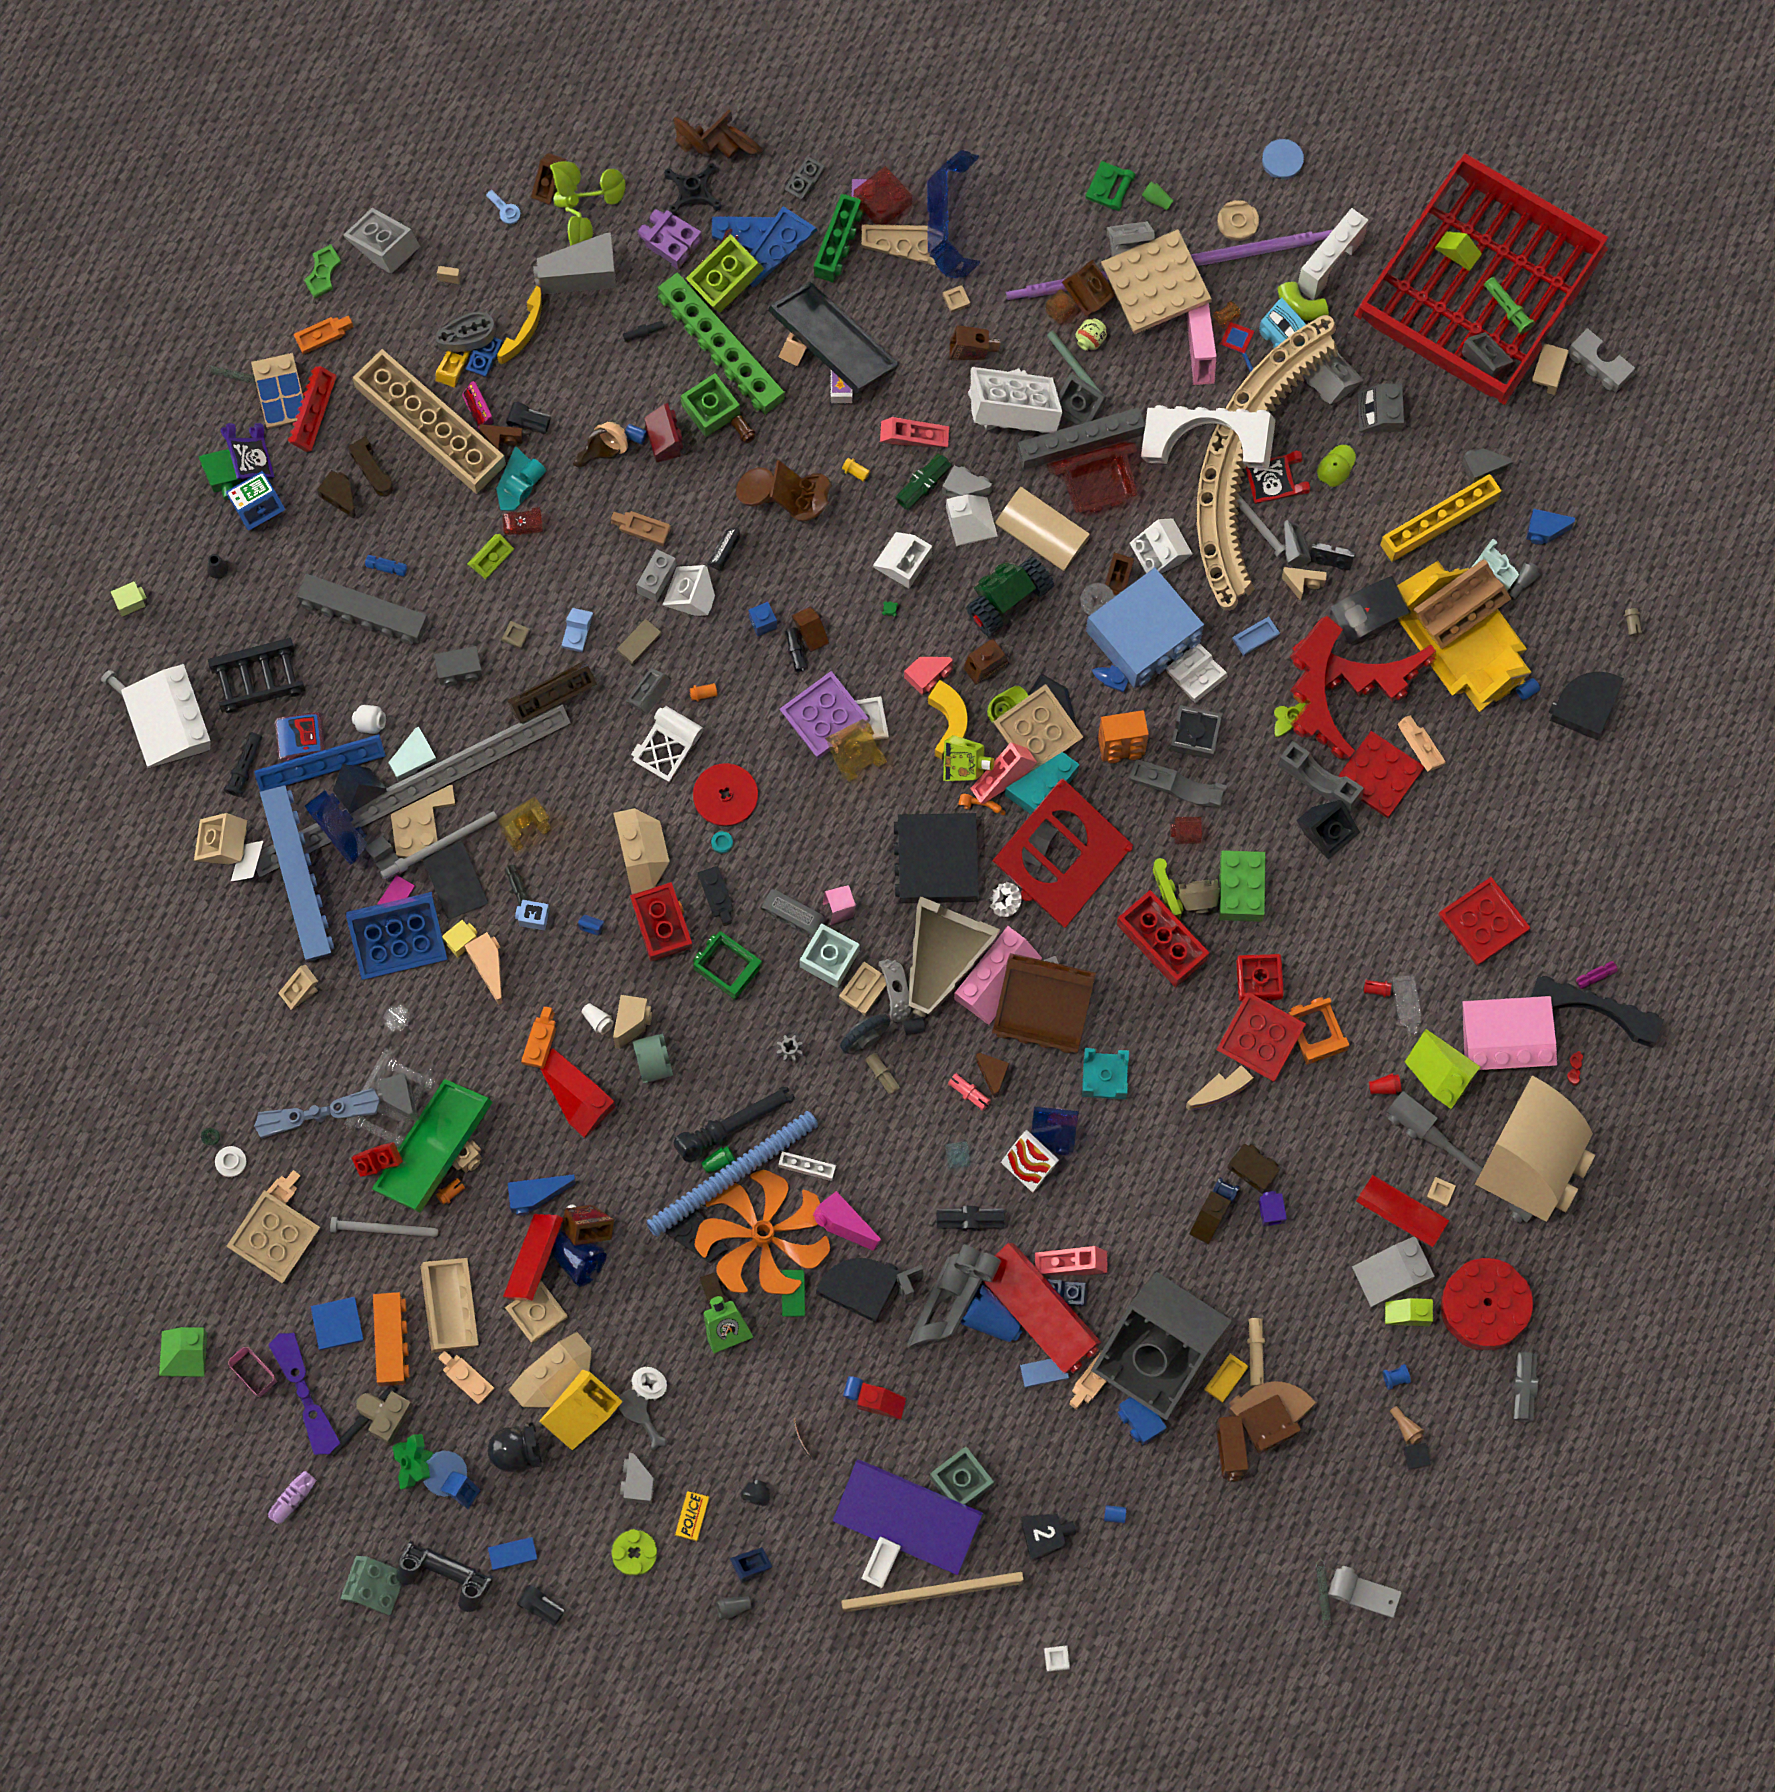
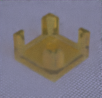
M864 719L825 738L841 775L849 782L858 777L854 773L857 770L871 763L878 767L887 762L884 754L877 748L872 737L874 732L871 725Z
M536 797L531 798L498 819L501 833L515 853L524 847L519 840L521 836L519 830L534 822L543 835L552 830L548 823L550 818Z

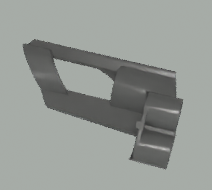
M963 1245L959 1254H953L951 1257H948L907 1343L909 1348L913 1350L919 1343L940 1341L954 1335L982 1281H993L1001 1260L991 1254L981 1253L968 1245ZM954 1294L957 1295L946 1321L927 1325L935 1306L944 1299Z

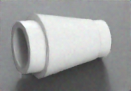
M591 1003L582 1009V1014L596 1033L605 1034L612 1028L614 1022L607 1013Z

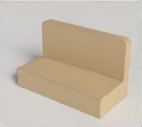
M1544 344L1532 381L1548 386L1547 393L1555 395L1569 350Z

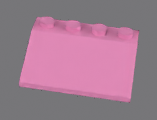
M1550 996L1462 1001L1464 1055L1481 1067L1479 1070L1557 1065L1556 1038Z

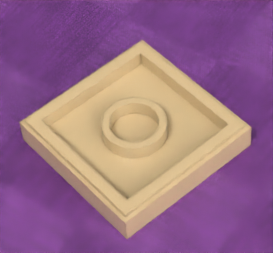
M542 1281L539 1282L532 1301L515 1300L505 1307L531 1344L568 1318Z

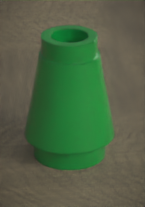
M726 1146L724 1148L720 1147L701 1163L708 1174L722 1168L724 1169L727 1165L731 1166L732 1161L736 1160L730 1148Z

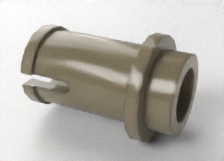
M1637 608L1625 610L1624 618L1627 621L1628 635L1630 637L1633 634L1635 636L1642 634L1639 620L1641 613L1638 612Z

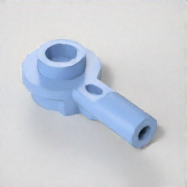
M493 190L487 193L486 196L500 209V218L504 223L514 224L520 219V209L516 205L505 204Z

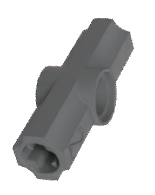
M1518 1352L1516 1376H1514L1513 1385H1515V1391H1513V1396H1515L1513 1420L1518 1422H1533L1534 1400L1538 1390V1378H1536L1537 1354L1531 1352Z

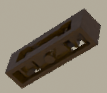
M582 661L512 697L507 702L515 718L520 723H523L597 685V682L589 666Z

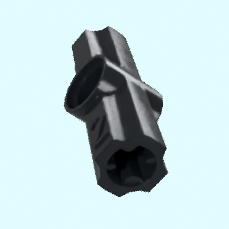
M963 1206L960 1209H937V1229H960L964 1232H967V1229H973V1232L980 1231V1229H1004V1209H980L978 1206Z

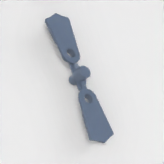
M370 1088L336 1099L331 1103L330 1108L329 1106L319 1108L313 1105L304 1112L298 1108L258 1112L254 1127L262 1139L297 1128L308 1119L323 1122L326 1116L330 1114L334 1118L377 1114L381 1100L377 1096L375 1089ZM338 1105H342L339 1111L335 1110ZM293 1115H298L295 1120H291Z

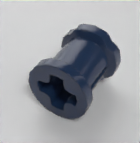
M1219 1177L1213 1192L1230 1200V1204H1232L1240 1186H1233L1224 1182L1223 1178Z

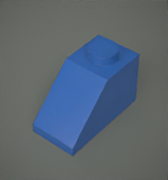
M1533 509L1526 539L1531 540L1533 544L1537 545L1547 544L1571 530L1575 518Z

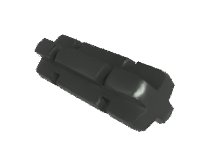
M516 865L506 866L505 872L507 877H509L514 894L517 895V902L521 906L522 900L530 901L520 874H518Z

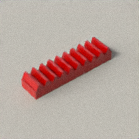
M322 366L311 370L313 375L308 378L310 381L306 385L308 390L303 393L305 398L300 402L302 403V406L298 408L300 413L295 416L297 418V421L293 423L295 428L290 431L292 436L288 438L291 444L305 452L312 450L337 376Z

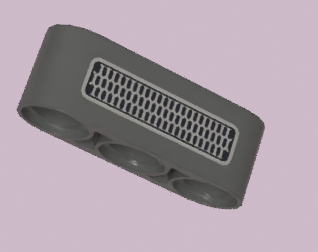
M771 889L760 908L764 913L772 914L771 917L784 924H791L790 927L803 934L808 933L811 938L814 937L821 923L824 924L826 920L820 913L774 889Z

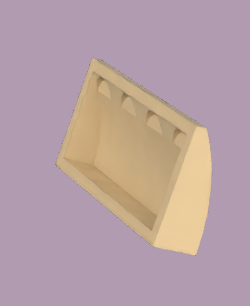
M1022 487L1017 490L995 522L1000 528L1063 571H1065L1087 543L1090 535Z
M467 1258L423 1262L421 1274L431 1353L478 1346Z

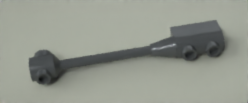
M1402 1091L1388 1109L1387 1113L1390 1116L1387 1119L1396 1126H1399L1400 1123L1407 1128L1405 1133L1414 1140L1419 1137L1421 1140L1423 1139L1441 1149H1445L1479 1176L1483 1168L1452 1145L1448 1138L1434 1126L1438 1118ZM1510 1203L1509 1209L1512 1211L1510 1216L1520 1224L1523 1220L1527 1223L1533 1216V1214Z

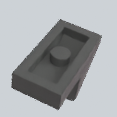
M380 836L364 847L380 871L394 865V862L399 859L393 851L391 844L383 836ZM397 872L394 875L386 878V880L389 882L392 879H394L396 875H400L401 873Z

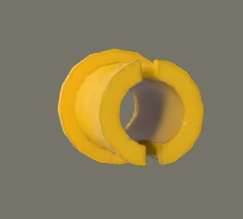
M847 458L842 467L845 470L844 473H850L863 482L870 473L869 469L856 463L854 458Z

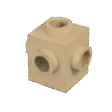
M473 1140L471 1142L467 1141L452 1165L457 1171L459 1169H462L465 1173L469 1170L473 1171L479 1166L482 1159L478 1153L481 1149Z

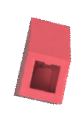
M919 657L904 671V678L922 695L926 691L931 692L941 677L946 678L952 672L953 659L950 657Z

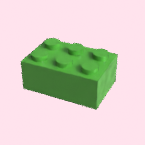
M1221 851L1219 920L1263 921L1265 852Z

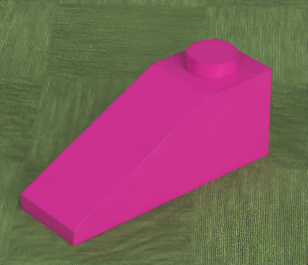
M837 1191L820 1203L813 1213L818 1225L824 1227L828 1232L874 1251L881 1241V1238Z

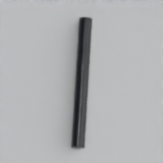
M390 1385L378 1398L385 1402L391 1391L395 1393L396 1389ZM361 1415L339 1438L340 1445L330 1454L335 1457L370 1419Z

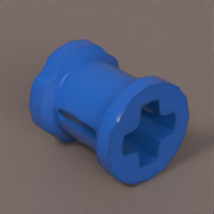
M1405 1364L1391 1371H1382L1388 1390L1392 1389L1395 1385L1409 1384L1411 1382Z

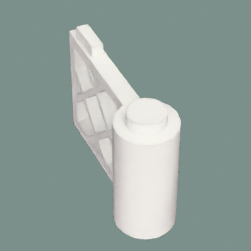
M665 706L663 709H658L654 716V719H656L655 725L643 744H637L631 755L634 756L633 761L670 782L692 746L695 745L701 736L703 727ZM656 732L664 734L666 743L654 746L652 738ZM679 743L685 747L680 755L672 756L670 745ZM667 746L670 757L657 760L655 749ZM653 751L655 761L645 763L640 760L644 752ZM671 761L672 769L668 776L660 772L659 764Z

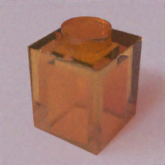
M1059 289L1046 302L1045 312L1061 325L1075 312L1076 302L1062 289Z

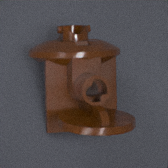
M730 110L705 132H703L704 129L700 125L695 129L689 125L688 121L679 117L673 118L676 129L675 141L686 153L693 149L697 153L709 156L718 148L729 159L739 148L748 154L756 153L760 155L763 152V149L754 140L737 128L728 125L732 121Z
M777 460L774 474L768 469L761 467L746 472L738 481L736 495L739 501L746 506L754 507L763 503L776 502L788 511L794 519L809 521L822 513L829 504L828 493L832 484L829 478L821 473H813L801 478L784 463Z

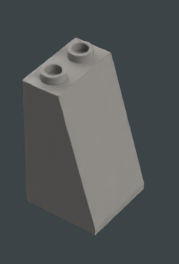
M611 233L596 236L537 258V266H533L535 285L540 287L541 294L616 288Z

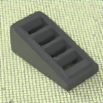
M1286 520L1284 522L1287 564L1301 568L1311 561V557L1301 526Z

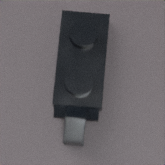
M715 866L697 872L714 917L720 916L723 926L732 924L729 912L733 911V906L719 867Z

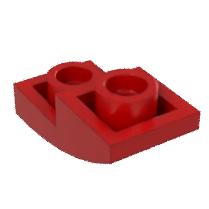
M394 1142L368 1149L351 1157L360 1177L376 1174L381 1169L398 1166L403 1162Z

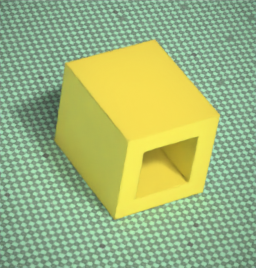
M461 920L446 932L442 939L458 958L466 951L464 945L477 938V931L470 923L466 925Z

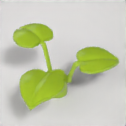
M567 161L551 164L550 168L553 172L557 189L554 195V203L558 208H565L566 212L576 215L570 217L568 222L570 246L591 239L593 228L590 220L582 218V214L572 208L578 204L580 197L604 194L607 204L618 203L625 193L623 175L616 169H607L603 172L600 179V185L603 190L576 194L574 192L577 190L576 185L581 180L580 170L577 165Z

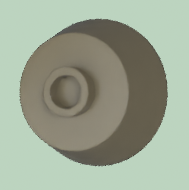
M1209 880L1193 881L1186 885L1187 887H1185V883L1179 884L1178 896L1185 910H1195V913L1208 912V908L1216 907L1221 889L1218 887V880H1212V884H1210Z

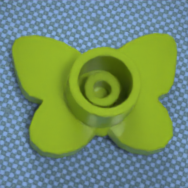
M1299 703L1289 708L1279 706L1275 709L1274 716L1278 719L1275 723V736L1277 738L1294 728L1291 722L1306 705L1305 703Z

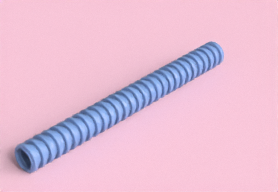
M805 1111L804 1115L798 1117L799 1119H794L793 1123L789 1122L787 1127H782V1131H776V1135L772 1134L770 1139L766 1138L765 1142H760V1146H754V1150L750 1149L748 1154L744 1153L742 1158L738 1157L737 1161H732L731 1166L727 1165L726 1169L722 1168L720 1173L716 1172L714 1177H709V1181H703V1185L699 1184L697 1189L693 1188L692 1192H687V1196H681V1200L677 1199L675 1204L671 1203L669 1208L665 1207L663 1212L659 1211L658 1216L654 1215L652 1220H647V1226L653 1235L659 1237L660 1232H666V1228L670 1229L672 1224L676 1225L678 1220L682 1221L683 1217H688V1213H693L694 1209L698 1210L700 1205L704 1206L706 1204V1201L710 1202L711 1197H717V1193L721 1194L723 1189L727 1190L729 1185L733 1186L734 1182H739V1178L743 1179L745 1174L749 1175L751 1170L755 1171L757 1166H762V1162L766 1163L768 1158L772 1159L773 1155H778V1151H784V1147L788 1148L790 1143L794 1144L796 1139L800 1140L801 1136H806V1132L810 1133L812 1128L816 1129L818 1127L815 1117L810 1112Z

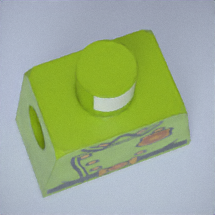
M954 735L944 741V781L976 780L983 775L984 770H993L994 758L984 757L983 744Z

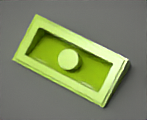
M495 534L471 559L468 565L483 578L487 579L514 548L501 534Z

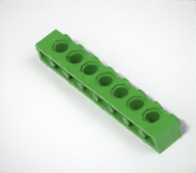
M678 272L658 287V299L662 305H668L671 308L673 317L685 324L684 328L690 336L695 335L702 350H708L711 353L713 362L725 369L724 373L730 381H736L739 391L744 396L748 395L752 399L751 404L757 411L761 410L766 414L785 400L784 391ZM683 298L684 301L676 302L675 299ZM690 313L698 314L696 317L688 316ZM706 327L711 329L709 332L701 331ZM718 342L725 344L722 347L715 346ZM731 357H735L738 359L736 362L728 361V359ZM745 372L751 374L749 377L741 376V374ZM758 387H762L765 389L763 392L755 391V389Z

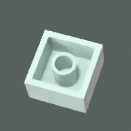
M821 923L800 958V968L838 988L860 952V944Z

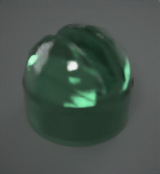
M206 1128L201 1133V1140L204 1144L213 1146L219 1142L220 1134L214 1128ZM209 1132L215 1137L214 1141L207 1135Z

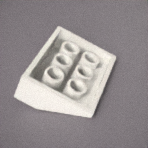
M976 367L971 368V410L974 423L995 425L1001 428H1018L1023 431L1033 430L1041 433L1057 431L1062 409L1053 378Z
M184 664L164 669L121 690L147 768L210 750V738Z

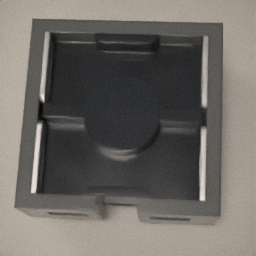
M1180 705L1175 727H1178V730L1174 729L1170 751L1213 759L1222 714Z

